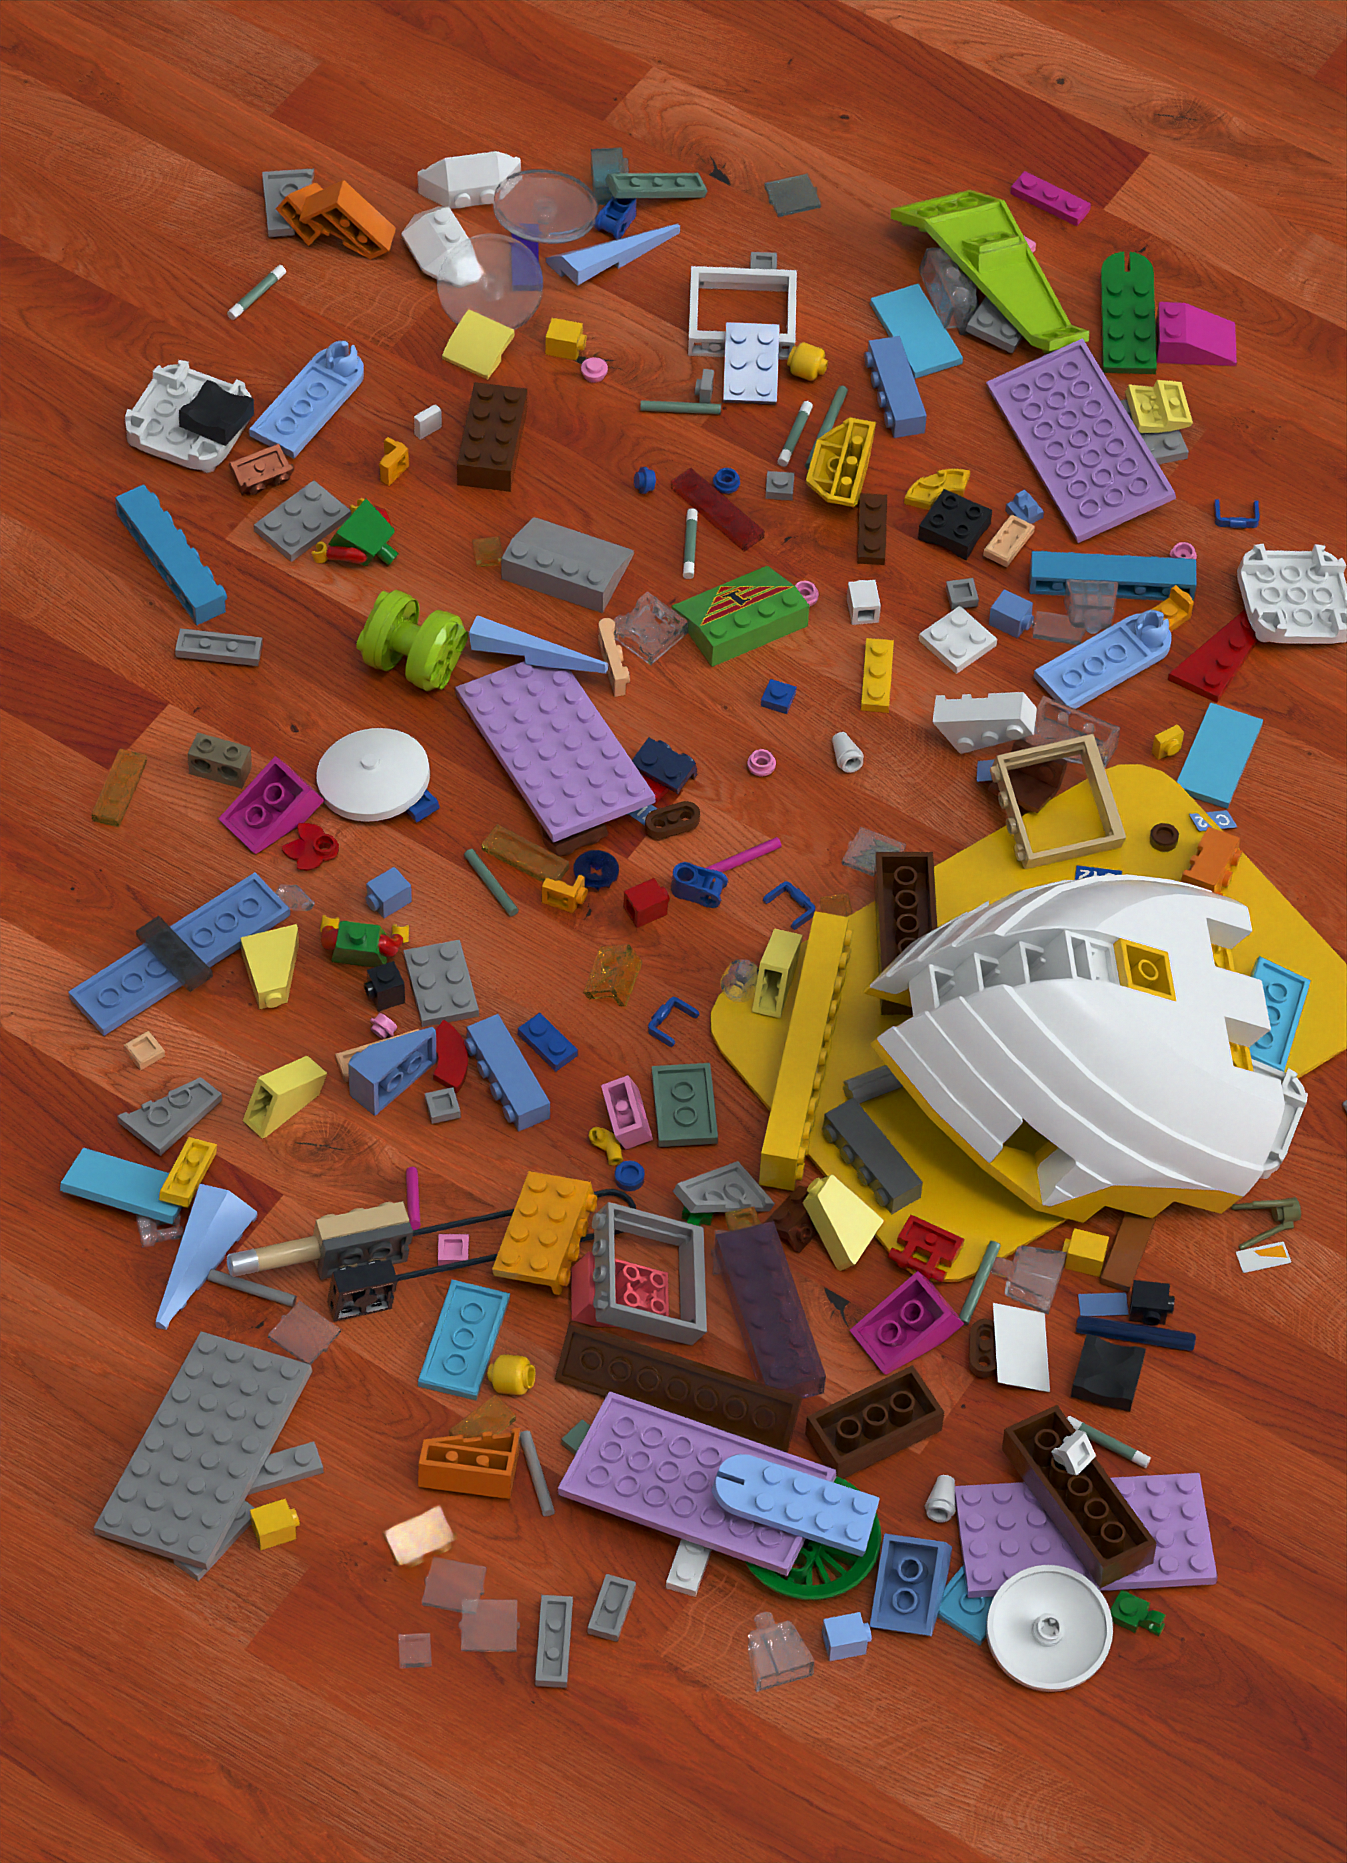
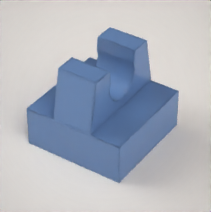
M1025 490L1016 493L1013 501L1006 504L1005 511L1009 516L1012 514L1030 524L1043 518V509Z

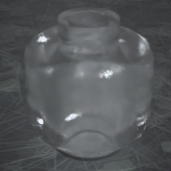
M737 959L732 961L720 980V987L723 993L732 1001L746 1002L752 999L755 995L759 968L749 960Z

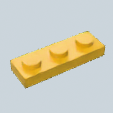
M866 638L861 711L889 713L894 640Z
M188 1137L160 1190L159 1200L188 1208L216 1155L217 1144Z

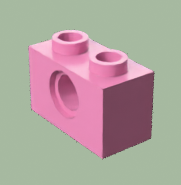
M629 1075L601 1085L613 1131L621 1145L627 1150L653 1140L639 1088Z

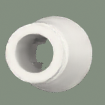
M845 732L835 734L832 737V743L838 767L847 773L859 770L863 765V752Z
M949 1475L937 1477L927 1499L925 1509L927 1516L931 1520L947 1522L955 1514V1480Z

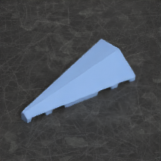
M674 224L547 257L546 263L561 277L567 275L578 286L612 265L619 269L680 233V225Z
M478 615L469 631L471 650L525 656L526 665L606 673L608 670V663Z
M204 1184L199 1185L155 1321L156 1328L166 1330L169 1327V1322L179 1310H183L187 1305V1300L194 1291L199 1290L208 1279L210 1270H215L234 1242H238L243 1235V1231L251 1222L254 1223L258 1216L257 1211L229 1190Z

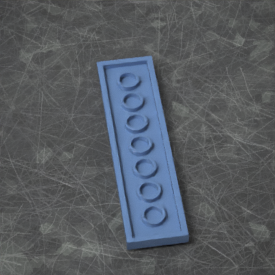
M254 872L68 992L69 999L105 1036L241 948L240 937L266 932L289 917L290 908Z

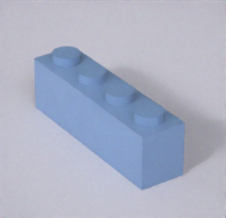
M900 336L870 340L868 352L864 353V361L866 367L871 368L872 386L878 389V404L880 408L885 410L884 421L886 427L891 428L894 438L925 433L927 415Z
M499 1014L467 1026V1039L464 1040L467 1052L470 1056L474 1055L478 1061L477 1068L483 1078L487 1077L489 1080L490 1090L496 1101L500 1099L503 1104V1113L509 1123L513 1122L519 1132L550 1119V1101Z

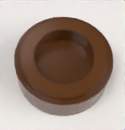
M1160 823L1152 828L1150 844L1154 849L1168 852L1173 850L1178 844L1179 833L1173 825Z

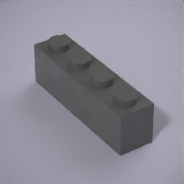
M854 1097L824 1114L822 1131L825 1138L837 1146L845 1163L851 1164L854 1167L862 1184L868 1185L871 1188L880 1206H885L893 1214L921 1198L923 1182Z

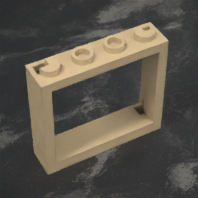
M1094 734L996 756L992 767H990L991 778L994 783H998L1000 790L998 793L999 803L1002 809H1006L1008 816L1006 819L1007 829L1010 835H1014L1016 841L1014 846L1015 855L1018 861H1022L1024 870L1122 847L1126 835ZM1080 754L1106 837L1033 853L1007 770Z

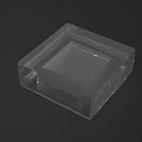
M280 884L275 892L293 911H310L315 904L298 885Z
M430 1633L399 1635L400 1668L431 1667Z

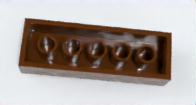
M933 852L875 853L874 890L879 975L912 942L937 928ZM880 998L881 1015H913L912 1007Z
M1055 1405L1005 1428L1002 1451L1099 1588H1102L1153 1564L1157 1542L1096 1458L1077 1476L1069 1474L1064 1465L1055 1461L1051 1451L1054 1448H1059L1064 1443L1063 1439L1066 1436H1071L1076 1431L1059 1406Z

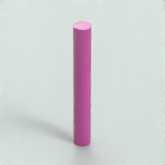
M775 837L710 865L706 869L717 870L723 873L781 848V842L778 837Z
M409 1167L406 1169L408 1218L412 1230H417L421 1226L418 1170L415 1167Z

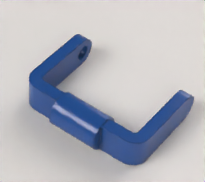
M1215 499V524L1219 527L1256 528L1260 519L1259 501L1254 500L1253 503L1254 518L1220 517L1219 499Z
M785 881L766 894L763 901L768 904L787 891L801 907L807 910V912L792 922L791 928L796 930L813 918L815 905L799 888Z
M671 997L665 1005L662 1004L651 1017L652 1020L648 1025V1033L669 1047L674 1046L675 1040L656 1027L670 1014L671 1009L675 1006L693 1018H697L700 1015L697 1009L677 997Z

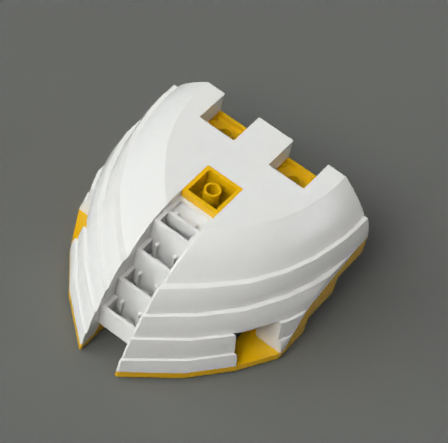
M1105 875L1077 880H1063L1013 892L990 905L989 901L974 910L968 913L965 912L918 938L906 947L863 991V994L912 1007V1018L906 1020L898 1027L892 1026L870 1043L871 1047L925 1114L984 1171L1036 1211L1082 1223L1104 1206L1154 1218L1175 1201L1222 1214L1240 1200L1263 1174V1165L1273 1146L1285 1108L1281 1080L1254 1072L1249 1047L1271 1030L1262 980L1236 973L1231 949L1252 932L1248 907L1239 901L1188 883L1136 875ZM1023 1119L1050 1140L1036 1153L1002 1145L1023 1123Z

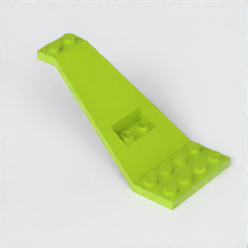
M966 190L891 208V219L901 222L903 226L918 227L919 231L927 232L1032 346L1041 348L1044 353H1051L1082 338L1085 342L1089 341V330L1071 325L1004 200L973 190Z

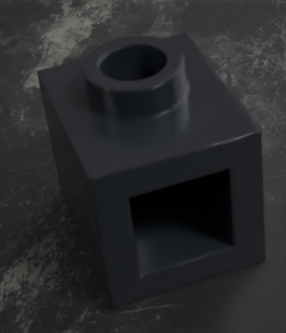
M394 961L367 970V982L364 983V989L368 999L373 1000L378 1012L405 1003V983Z
M1134 1280L1130 1297L1129 1321L1141 1322L1150 1326L1165 1325L1167 1314H1173L1175 1296L1169 1295L1170 1284Z

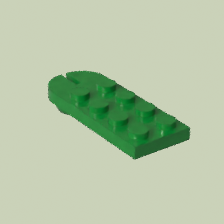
M1117 252L1106 258L1100 274L1103 373L1156 374L1154 269L1146 257L1130 252L1127 264L1129 272H1125V253Z

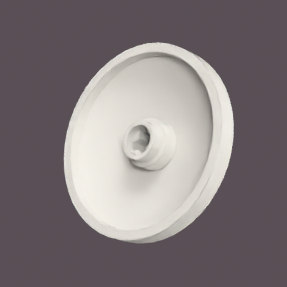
M371 728L351 733L335 742L322 756L317 768L316 779L320 796L333 812L355 821H379L397 816L418 802L428 787L430 767L424 748L410 735L393 729Z
M1040 1565L1016 1573L1000 1587L988 1610L986 1636L995 1661L1010 1678L1034 1690L1057 1692L1068 1690L1084 1683L1098 1671L1111 1647L1113 1621L1104 1596L1088 1578L1066 1567Z

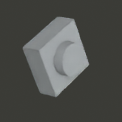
M751 252L750 269L777 270V253Z
M703 369L702 379H697L695 395H700L699 403H711L714 370Z
M767 471L765 499L792 501L794 473Z
M973 578L946 581L945 589L951 610L959 606L962 608L978 606L979 598Z
M453 1087L425 1093V1102L432 1124L461 1118V1111Z

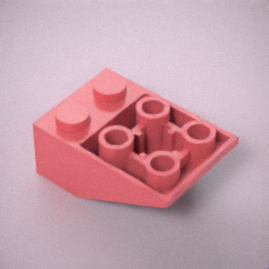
M588 1251L571 1268L572 1320L596 1327H618L596 1321V1308L593 1306L595 1296V1282L593 1281L595 1256L592 1252ZM615 1259L616 1303L669 1317L668 1273Z

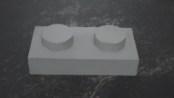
M606 1574L588 1625V1634L618 1642L636 1589V1582Z

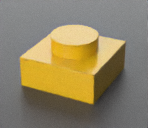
M1178 724L1155 735L1152 753L1158 760L1166 756H1172L1181 749L1184 731Z

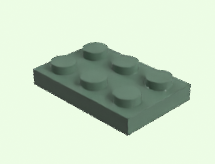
M710 1063L652 1066L651 1074L659 1147L718 1144Z

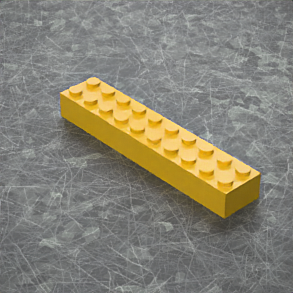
M814 912L761 1152L759 1185L794 1191L796 1180L802 1181L805 1167L804 1160L808 1154L810 1144V1131H813L815 1108L818 1107L821 1092L820 1085L824 1080L826 1069L825 1062L830 1052V1038L835 1029L836 1010H839L841 987L844 986L845 968L850 959L853 930L848 929L849 917Z

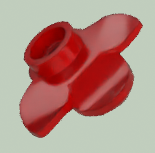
M299 823L298 834L300 839L282 846V851L288 858L298 860L297 869L305 871L319 867L323 861L332 860L339 853L337 840L332 835L325 834L320 826L310 823Z

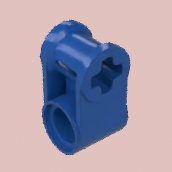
M612 196L606 206L598 213L594 228L599 231L603 229L612 233L614 238L620 239L636 218V198H614Z
M682 862L673 869L671 892L679 899L692 901L708 908H716L720 905V894L722 889L727 886L728 878L720 871L706 869L689 862Z

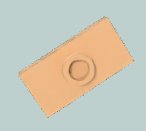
M1011 514L986 546L983 556L1008 567L1034 533L1035 526Z

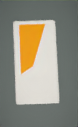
M1284 1242L1236 1251L1243 1273L1291 1263Z

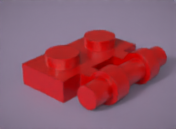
M911 1214L897 1237V1243L905 1247L903 1252L892 1247L888 1254V1259L897 1262V1266L905 1270L910 1268L914 1271H919L929 1281L934 1279L943 1283L947 1272L937 1267L941 1263L951 1268L964 1246L965 1239ZM917 1252L928 1257L929 1260L926 1263L913 1257V1255Z

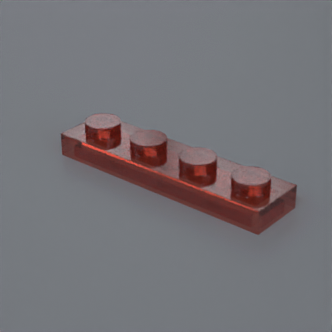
M689 468L671 481V489L744 552L764 538L765 531L692 468Z

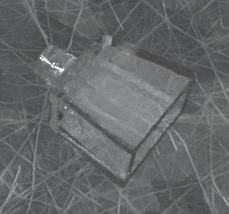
M1066 579L1064 606L1071 626L1074 628H1085L1091 634L1099 632L1100 629L1111 627L1116 609L1119 582Z
M1019 1246L1013 1261L996 1256L991 1274L1007 1278L1006 1296L1049 1315L1064 1269L1067 1252Z
M771 1612L758 1614L754 1618L757 1630L748 1633V1653L756 1692L813 1676L815 1661L793 1623L785 1621L775 1624Z

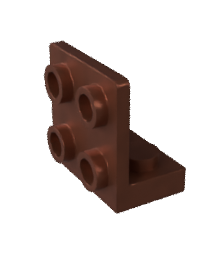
M1018 739L1013 743L1011 752L1037 746ZM1061 758L1007 770L1017 804L1025 810L1038 813L1061 788L1068 761ZM992 782L989 785L988 791L997 796L1000 792L998 783Z

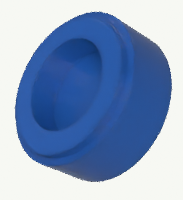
M624 1161L616 1167L615 1183L620 1189L635 1191L643 1185L645 1172L639 1163Z

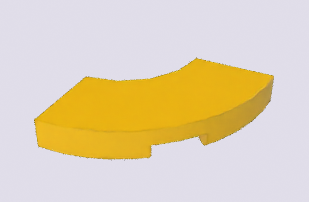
M944 469L937 471V474L920 478L909 488L904 498V504L930 510L944 489L963 497L970 477V470Z

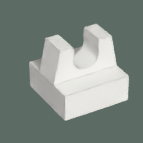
M1076 1430L1071 1436H1066L1063 1439L1064 1443L1059 1448H1054L1051 1451L1055 1461L1064 1465L1069 1474L1076 1476L1096 1457L1086 1432Z

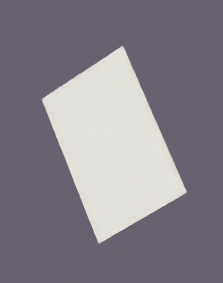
M993 1303L998 1382L1050 1392L1045 1313Z

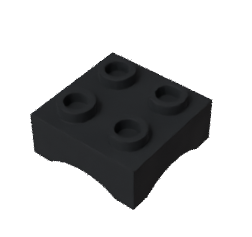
M207 380L196 397L179 410V427L226 446L254 415V399L246 395L238 396L231 394L215 382Z
M944 489L919 525L918 540L943 546L952 551L957 557L967 560L980 536L990 526L992 510Z
M1086 1334L1072 1386L1071 1397L1130 1412L1146 1349L1137 1346H1120L1104 1341L1097 1336Z

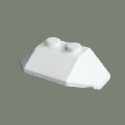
M497 151L444 158L432 164L426 170L418 171V193L442 206H449L450 209L498 203L521 180V160L518 157L513 158L508 154Z
M449 206L435 207L413 216L401 233V237L423 273L442 282L449 283L456 289L482 281V275L472 243Z

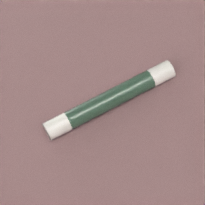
M278 265L227 312L228 317L235 320L286 273V269L282 265Z
M809 401L802 403L777 461L780 466L786 467L789 463L813 407Z
M693 508L687 510L683 577L685 579H692L694 577L698 511Z
M1068 1416L1067 1419L1074 1429L1086 1432L1089 1440L1147 1468L1151 1457Z

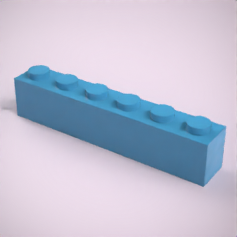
M143 484L115 497L118 517L194 623L199 625L225 613L227 594L223 586L215 583L211 570L208 566L204 567L196 549L189 547L183 531L175 528L171 515L168 511L162 510L154 492L150 493Z
M1032 551L1029 594L1164 601L1169 598L1171 588L1176 585L1182 591L1187 592L1194 602L1197 585L1196 559Z

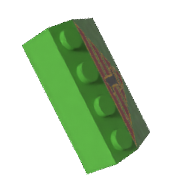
M769 566L757 569L671 606L672 611L711 667L808 626L809 604L796 586Z

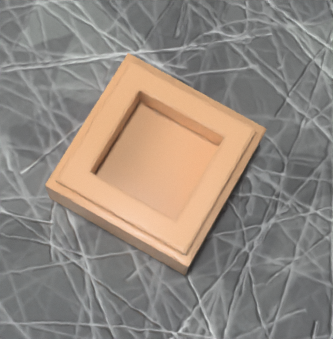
M149 1031L124 1044L125 1052L140 1070L165 1057V1050Z

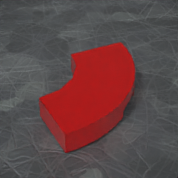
M443 1020L435 1029L438 1066L433 1073V1080L447 1088L453 1087L455 1093H458L467 1076V1048L459 1032L450 1023Z

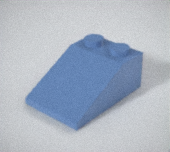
M433 1027L425 1028L369 1045L362 1052L354 1054L348 1063L350 1096L376 1116L437 1062L436 1030Z
M884 1533L870 1627L932 1636L948 1578L952 1546L941 1541Z

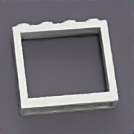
M691 266L688 356L725 357V331L697 330L699 288L788 292L787 334H779L778 359L788 360L789 354L793 346H795L797 270ZM694 343H702V346L694 345Z

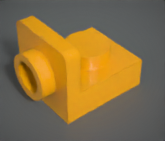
M387 437L384 440L385 456L381 459L379 468L381 482L390 486L409 467L408 448L403 443L396 442Z
M1175 585L1170 590L1169 598L1151 610L1162 612L1164 614L1163 621L1168 618L1169 630L1171 632L1191 618L1194 602L1187 592L1182 591Z
M578 875L573 887L563 881L546 878L542 885V903L574 913L578 904H583L587 896L588 889L584 887L585 877Z

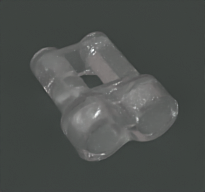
M136 1214L137 1228L142 1247L155 1246V1242L181 1239L183 1237V1227H179L180 1214H178L173 1222V1228L157 1230L156 1226L169 1223Z

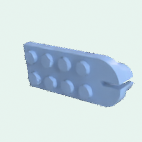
M336 341L327 349L318 352L249 428V435L270 447L280 444L283 453L294 459L363 381L364 366L362 360L357 355L355 346L352 345L349 349L348 342Z
M1148 610L1142 614L1131 615L1034 670V678L1067 713H1070L1162 660L1168 654L1171 646L1172 637L1169 630V620L1167 618L1163 621L1164 614L1156 610Z
M738 1454L727 1458L721 1464L712 1486L714 1498L724 1510L731 1514L863 1557L880 1499L879 1497L746 1454Z

